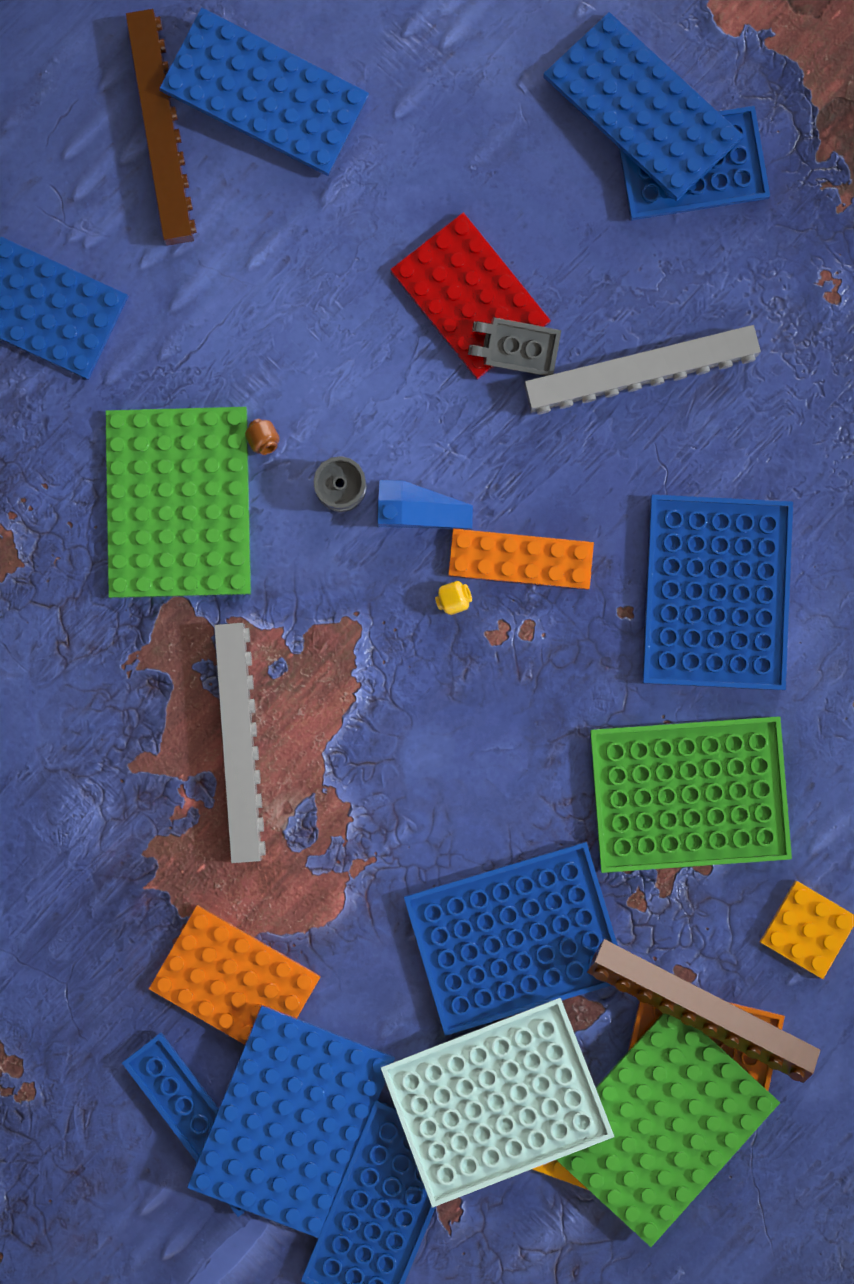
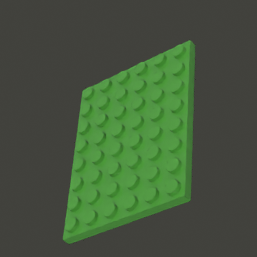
M247 407L106 410L109 598L251 595L248 441L245 437V432L248 428Z
M780 717L590 730L601 873L792 859Z
M662 1013L595 1087L614 1137L556 1160L643 1241L652 1247L780 1102L709 1036L693 1026L683 1024L679 1019L669 1014Z

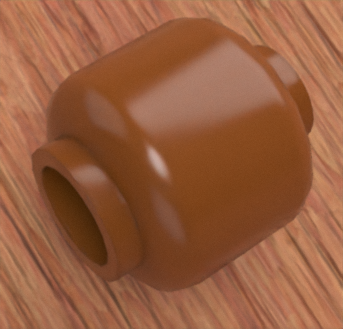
M253 420L245 432V437L255 453L268 455L278 447L280 437L273 423L269 420Z

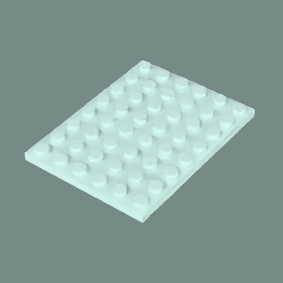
M561 998L381 1067L432 1207L614 1137Z

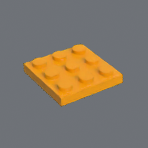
M795 880L760 942L814 975L824 979L854 927V914Z

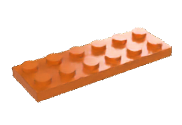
M453 529L449 576L589 590L594 542Z

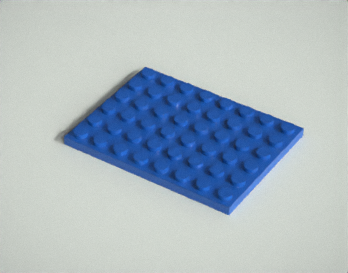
M651 495L643 683L786 690L793 501Z
M587 842L404 896L445 1036L525 1012L558 998L565 1000L611 986V984L597 980L593 975L587 973L596 949L604 939L618 946Z
M261 1004L187 1188L319 1238L375 1101H378L385 1084L381 1067L393 1063L395 1058Z

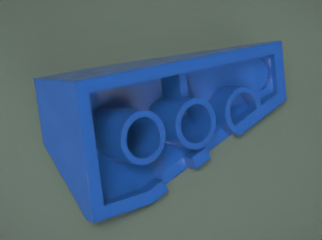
M379 480L378 527L472 529L473 505L403 480Z

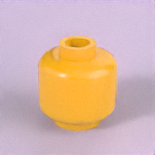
M454 581L441 586L438 589V596L435 597L439 610L443 609L446 614L453 615L467 610L469 603L472 602V596L467 584L463 585L460 581Z

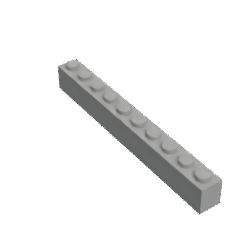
M754 325L528 380L525 381L524 388L531 413L544 414L550 412L552 407L559 406L560 409L573 406V402L582 400L583 403L595 401L596 396L605 395L606 398L618 395L621 390L628 389V392L642 389L641 385L650 383L651 386H657L665 383V379L673 378L674 381L687 378V374L696 372V375H702L710 372V368L719 367V369H726L732 367V363L741 361L742 364L750 363L756 360L755 357L760 354L761 350Z
M244 623L214 625L231 863L261 861L262 856L266 855L265 841H261L260 832H264L263 817H259L258 808H262L261 793L257 794V784H261L260 770L255 768V760H259L258 746H254L253 737H257L256 722L252 723V713L256 711L255 699H250V689H254L253 675H249L248 666H252L251 651L247 652L246 642H250V629L245 628Z

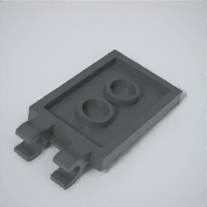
M492 317L491 324L473 322L472 331L486 334L483 347L469 345L468 354L485 357L484 365L544 376L554 374L561 330Z

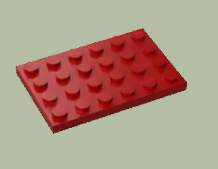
M464 212L390 269V272L477 380L494 366L484 365L485 357L468 354L469 345L483 347L486 334L472 331L473 322L491 324L492 317L545 327L551 322Z

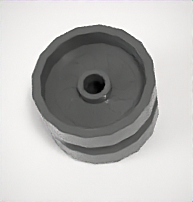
M342 456L329 458L321 463L315 472L313 481L315 493L320 502L329 510L336 512L350 511L359 506L364 499L367 489L365 475L359 464L352 459ZM339 480L344 482V486L340 488L335 484H338Z

